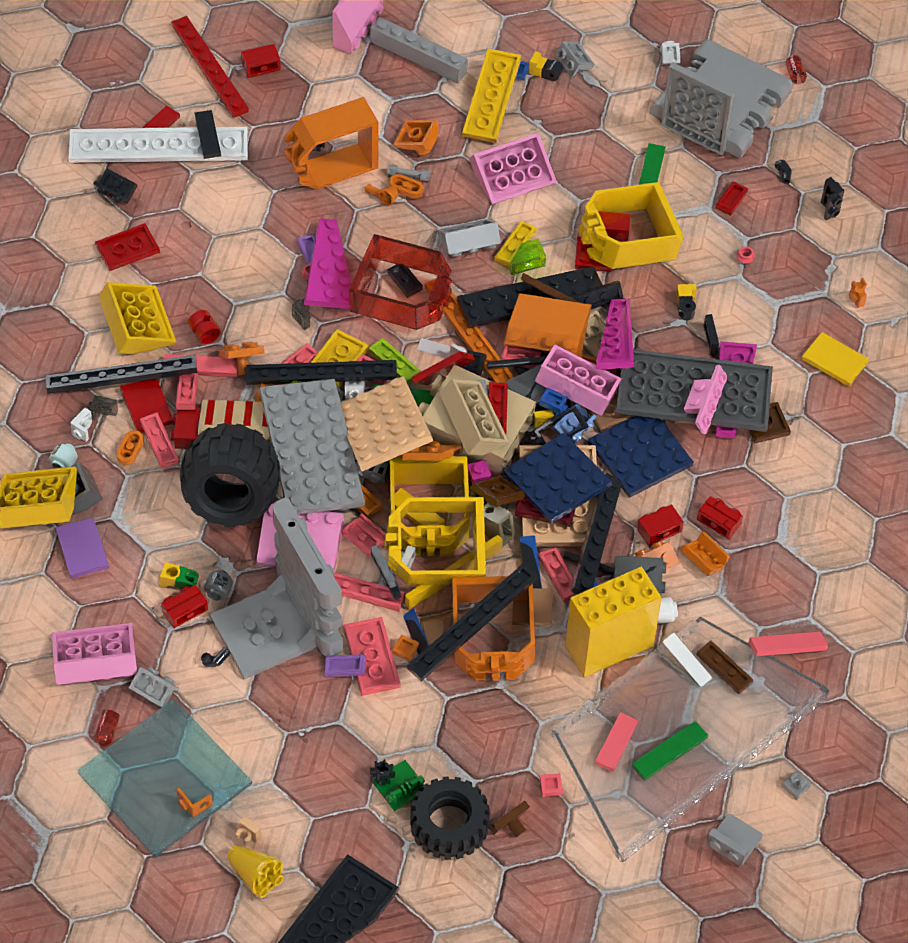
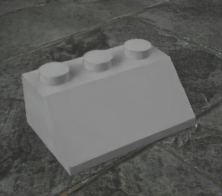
M491 219L437 230L444 252L451 254V257L462 255L461 252L468 251V253L477 252L482 247L486 249L495 248L496 244L501 243L498 224Z

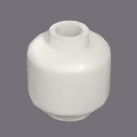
M671 597L662 598L657 624L672 623L675 617H678L677 602H673Z

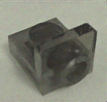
M304 299L297 300L292 304V316L302 329L306 330L310 328V305H303Z
M95 395L93 401H90L88 405L92 420L95 421L98 412L106 416H116L118 413L117 400Z

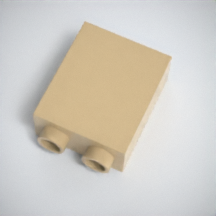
M454 365L447 377L439 374L435 379L430 391V395L434 396L431 404L422 402L418 408L433 441L444 445H462V453H454V456H467V464L486 460L491 475L495 477L502 475L503 470L507 467L520 445L525 431H528L533 422L536 402L508 389L506 437L509 443L484 455H468L439 392L451 379L476 381L485 378ZM485 379L488 394V386L491 381Z

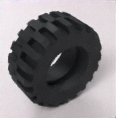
M446 776L439 781L436 778L431 780L430 785L428 783L423 785L421 792L418 791L415 794L410 813L411 833L415 837L417 845H423V851L427 854L432 852L433 857L439 858L444 856L445 860H451V857L455 856L457 859L463 858L465 853L467 855L474 853V847L479 849L483 840L487 837L490 808L487 804L486 796L484 794L481 795V789L478 786L472 787V782L468 780L463 782L460 777L449 779V776ZM453 806L463 810L470 820L459 829L446 830L435 825L430 816L441 807Z

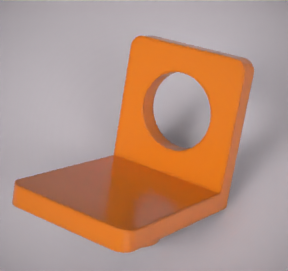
M180 788L176 789L180 807L183 811L187 810L193 818L213 805L210 794L197 803L192 804Z

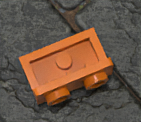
M701 532L697 540L684 545L681 550L707 576L722 571L730 558V555L705 532Z
M662 540L652 544V549L648 551L644 548L635 553L637 557L663 558V562H666V569L679 563L671 543H663Z

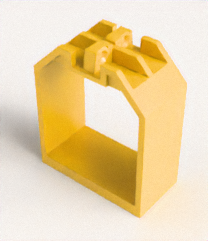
M660 182L595 191L584 208L585 213L581 218L582 224L578 228V232L582 237V243L592 244L593 248H587V253L591 259L611 269L676 260L684 235ZM646 209L658 237L619 242L607 235L598 211L623 213Z
M452 456L442 461L401 460L399 457L390 459V515L395 511L394 485L463 484V497H469L467 456ZM464 512V519L456 526L421 525L406 527L401 523V549L406 551L408 545L415 547V556H421V549L427 550V556H435V549H440V556H450L469 539L470 512Z
M484 497L407 498L389 516L387 533L384 540V549L388 550L387 566L407 585H453L452 578L485 577ZM473 512L474 570L412 571L401 560V519L407 513Z

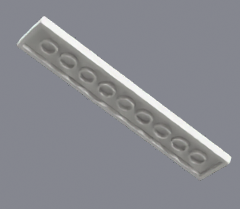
M197 127L70 129L69 162L248 160V128L216 127L221 156L208 159L203 158Z

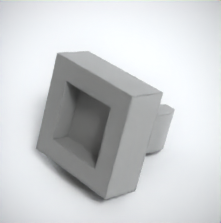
M796 770L783 782L782 787L798 800L811 787L812 783Z

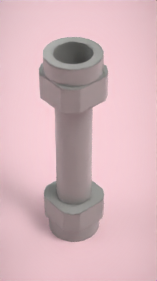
M388 165L387 175L391 177L395 174L420 178V181L430 180L431 171L427 169L416 171L397 168V165Z

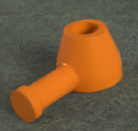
M367 184L365 187V192L378 196L380 201L386 206L392 205L398 196V190L394 186L386 187L382 190L373 187L371 184Z

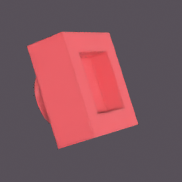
M560 773L540 775L542 797L563 795Z

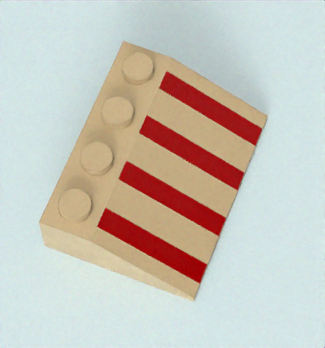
M202 400L198 435L208 427H217V424L227 423L236 425L237 423L246 425V427L253 430L256 429L263 434L266 440L271 442L261 401Z

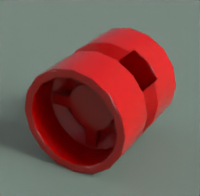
M199 310L188 319L189 327L203 345L213 343L221 335V329L207 310Z

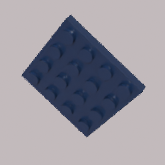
M634 416L588 439L589 445H596L597 456L612 476L621 481V488L629 498L692 467L694 463L659 418Z
M565 433L560 434L503 470V475L524 491L525 498L550 524H553L612 486V481Z

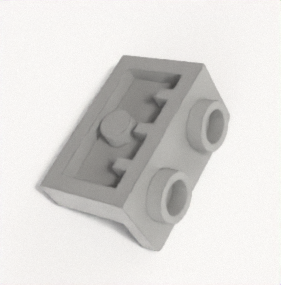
M562 41L555 53V56L571 77H575L578 70H591L595 65L578 41Z
M150 666L147 669L140 667L129 688L164 708L173 691L179 690V687L174 685L176 681L167 676L163 679L158 676L159 671Z

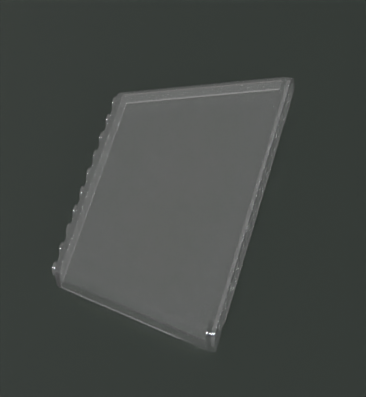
M699 617L695 621H690L685 629L681 632L677 631L675 634L712 677L706 684L700 687L666 645L661 643L655 652L645 655L639 664L632 665L622 677H616L612 684L607 688H602L596 697L586 700L577 711L573 710L563 722H557L552 728V737L615 857L620 862H624L822 705L829 695V690L823 684L770 655L755 656L749 643ZM710 640L753 679V683L742 693L737 694L696 655L697 651ZM621 712L639 721L615 771L612 772L596 765L595 761ZM694 721L708 734V739L646 781L632 767L633 762Z

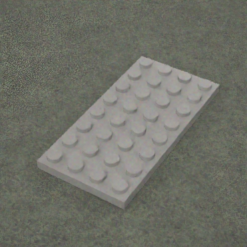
M335 379L260 387V395L271 443L275 447L274 450L280 463V484L283 497L289 498L297 514L364 507L365 500L352 447L347 438L348 431Z

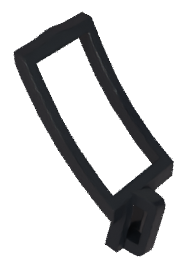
M574 406L547 420L531 432L525 431L522 441L524 444L529 445L546 444L539 431L571 412L574 413L582 426L567 433L568 437L587 429L589 426L577 407Z

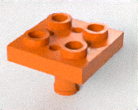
M243 342L242 346L229 344L224 345V349H218L219 357L227 359L237 358L238 375L246 373V365H249V356L265 354L264 346L258 345L257 342Z

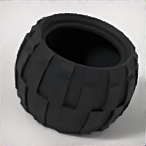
M222 423L217 424V427L214 428L208 427L191 442L183 456L180 468V482L185 502L190 504L191 510L197 516L203 517L212 524L234 527V525L244 526L252 523L255 518H260L269 509L278 492L281 472L278 456L274 450L275 447L269 440L263 437L262 433L256 429H250L246 425ZM230 474L241 479L244 483L228 482L215 475Z

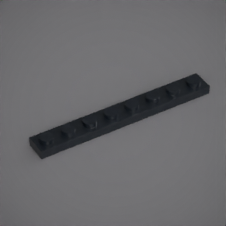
M196 355L46 375L47 393L50 394L198 373Z
M396 360L246 365V385L302 383L335 379V382L393 380L397 378Z
M609 473L605 475L612 481V486L597 495L570 591L576 595L594 586L621 490V481Z
M520 565L407 665V669L422 682L537 580V575L526 565Z

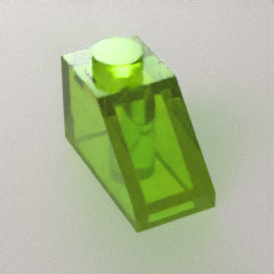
M539 239L521 243L511 260V275L545 267L546 254Z

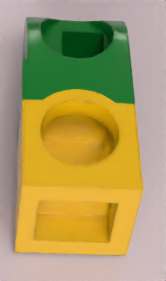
M165 562L160 575L159 586L164 588L171 586L182 590L185 587L197 585L199 574L186 567Z

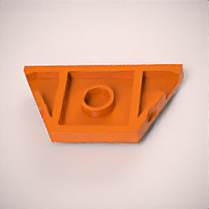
M433 441L397 457L401 460L442 461L454 456V453H462V445H444Z

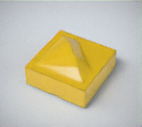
M553 411L534 412V428L554 417Z

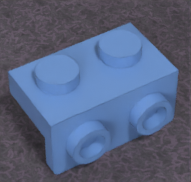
M575 403L572 407L576 406L589 426L587 429H584L587 431L594 425L592 421L597 416L595 414L589 416L579 404ZM571 412L561 417L551 429L559 436L562 433L567 434L582 425L574 413ZM584 430L569 438L576 443L582 438L583 435L581 433Z

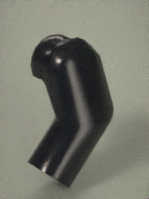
M780 159L775 162L774 166L777 168L776 170H782V182L789 184L792 169L785 160Z
M223 647L217 655L211 656L210 653H204L201 656L202 664L206 667L220 666L231 652Z

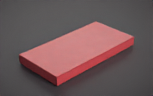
M378 617L344 624L343 628L350 655L365 654L366 656L365 676H356L361 696L401 688L383 618Z

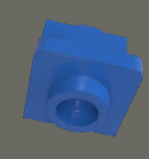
M547 388L540 399L539 405L555 412L556 416L567 410L568 405H566L568 397Z

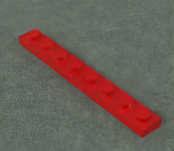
M188 16L171 21L173 29L232 118L248 113V106Z

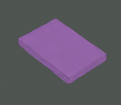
M94 518L56 527L57 536L71 579L109 568Z

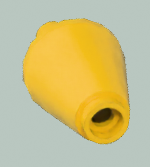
M237 845L228 851L227 859L251 892L260 898H264L275 886H279L283 882V864L278 858Z

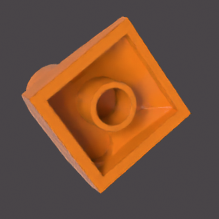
M406 120L393 146L395 148L415 150L418 155L428 154L439 135L437 121Z

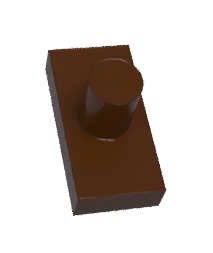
M523 801L493 823L489 828L493 835L506 826L511 829L516 837L524 833L526 828L519 821L518 817L530 808L528 803Z

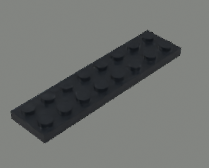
M594 266L536 278V280L567 296L602 286ZM523 281L459 295L456 301L468 328L511 319L519 293L552 299L556 298Z

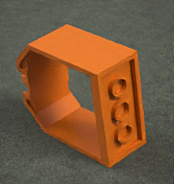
M364 97L302 117L285 134L286 144L293 142L292 145L284 148L286 160L291 162L292 171L300 174L298 175L299 183L317 190L379 168V122ZM358 131L357 144L308 160V154L318 144Z
M508 576L452 578L453 624L458 621V603L480 602ZM533 584L513 600L529 601L531 642L520 652L504 651L469 654L460 647L455 652V664L475 681H486V673L492 674V681H500V672H506V680H516L535 662Z

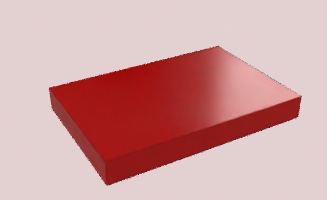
M145 223L95 241V246L109 271L160 253V249Z
M459 351L419 372L412 379L416 384L428 386L434 383L439 374L447 376L454 365L462 368L475 361L473 354Z
M158 379L137 381L120 386L136 431L143 433L144 430L141 426L140 418L154 413H158L163 426L173 424V417Z

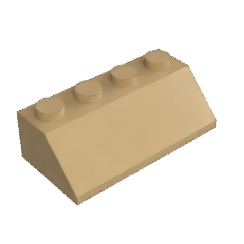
M451 379L439 392L468 455H484L509 443L480 381Z

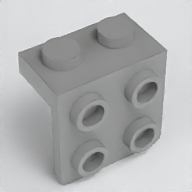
M728 814L717 830L713 828L710 831L706 845L742 867L761 841L762 833L732 814Z

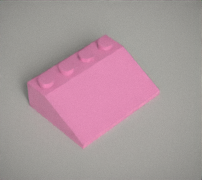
M340 0L332 12L333 48L349 54L358 49L362 38L367 36L370 26L375 23L377 16L383 12L384 5H382V0Z
M539 133L475 153L469 159L475 176L491 205L557 183Z
M271 504L263 516L256 564L276 567L275 558L278 552L275 548L274 535L277 530L273 524L274 504ZM322 511L298 514L300 519L304 518L307 524V531L326 564H330L333 571H335L342 529L344 527L343 513Z
M132 623L52 633L53 661L57 685H68L82 681L90 682L98 679L108 680L122 676L130 677L137 674Z

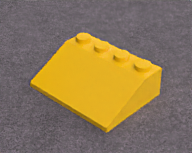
M115 282L106 283L99 295V299L118 353L138 354L176 344L174 333L156 286Z
M76 466L4 474L0 482V528L69 522L74 510Z

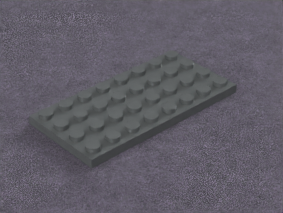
M633 349L634 367L621 368L616 413L695 423L698 413L686 414L684 410L694 380L711 379L716 365L720 364L727 375V381L717 403L711 425L767 432L773 366Z

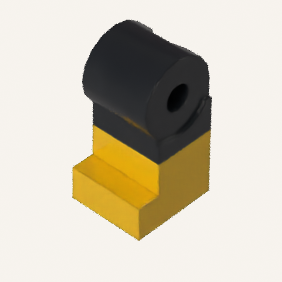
M535 51L529 62V74L557 81L564 69L562 63L557 60L541 57L542 53Z
M678 284L676 296L679 317L686 321L693 319L695 315L696 304L693 299L696 297V284Z

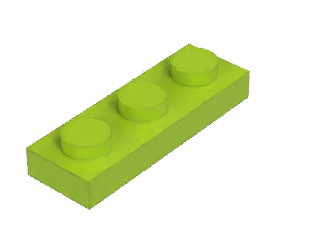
M381 338L369 347V353L377 360H396L397 377L404 376L407 385L413 382L412 377L421 372L384 338Z

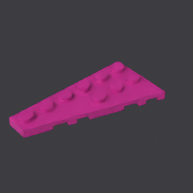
M320 218L317 223L316 240L313 247V257L311 258L308 285L305 292L306 297L303 305L354 310L357 304L337 220Z

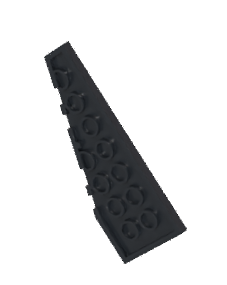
M347 854L278 943H345L375 923L398 893L399 887Z

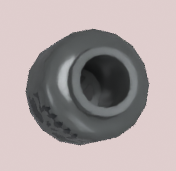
M224 570L213 571L208 575L204 590L208 597L213 600L224 599L229 595L233 580Z

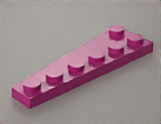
M630 298L611 299L606 327L603 332V339L601 340V348L596 361L597 369H627L634 367Z
M720 341L719 360L753 364L757 344ZM716 426V437L735 438L737 428Z

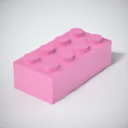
M554 345L535 379V382L567 396L573 402L601 416L621 381V378L604 369H597L596 365L557 345Z

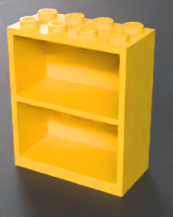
M642 566L570 598L565 648L584 678L654 646L662 597Z

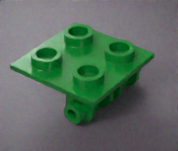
M406 760L393 767L392 771L395 772V778H390V785L384 784L380 787L376 781L373 782L394 812L413 801L415 794L418 791L421 792V787L425 782L423 776H418Z

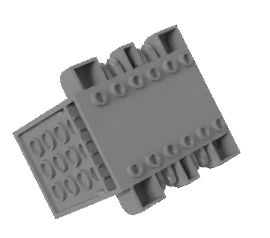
M704 40L691 56V67L684 68L673 62L671 63L668 70L666 90L652 104L650 114L662 120L661 126L713 152L723 155L726 151L741 159L753 143V128L759 127L764 129L771 117L770 106L777 105L781 107L792 93L793 83L789 78L711 40Z
M288 497L276 501L273 505V524L277 530L274 535V542L278 552L275 558L278 578L266 590L210 613V618L226 648L231 652L230 655L244 680L316 648H319L324 656H335L343 652V638L337 629L342 626V616L336 608L342 605V590L334 578L332 566L326 564L307 531V524L304 518L300 519Z

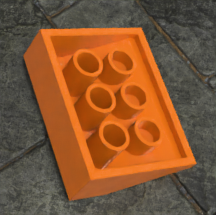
M519 293L508 324L504 344L549 354L553 346L557 345L581 357L591 305Z

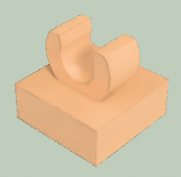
M244 816L239 822L240 829L236 832V838L239 839L242 835H246L247 838H245L244 843L248 845L252 840L257 842L261 838V827Z

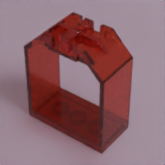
M374 234L349 289L350 312L414 330L421 329L440 321L443 315V311L440 310L441 307H448L452 293L450 287L452 283L450 278L452 270L440 251ZM380 261L437 275L428 300L413 305L367 292Z

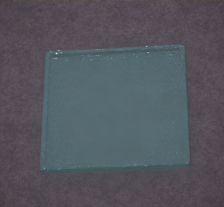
M175 699L77 770L82 779L155 858L252 785V780ZM180 788L192 804L197 803L210 794L213 805L193 818L187 810L183 811L180 807L176 789Z

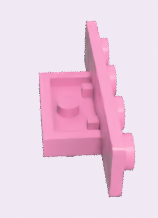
M720 364L716 365L711 379L694 380L684 407L686 414L698 413L695 424L702 434H706L711 425L713 414L716 411L717 403L727 381V375Z

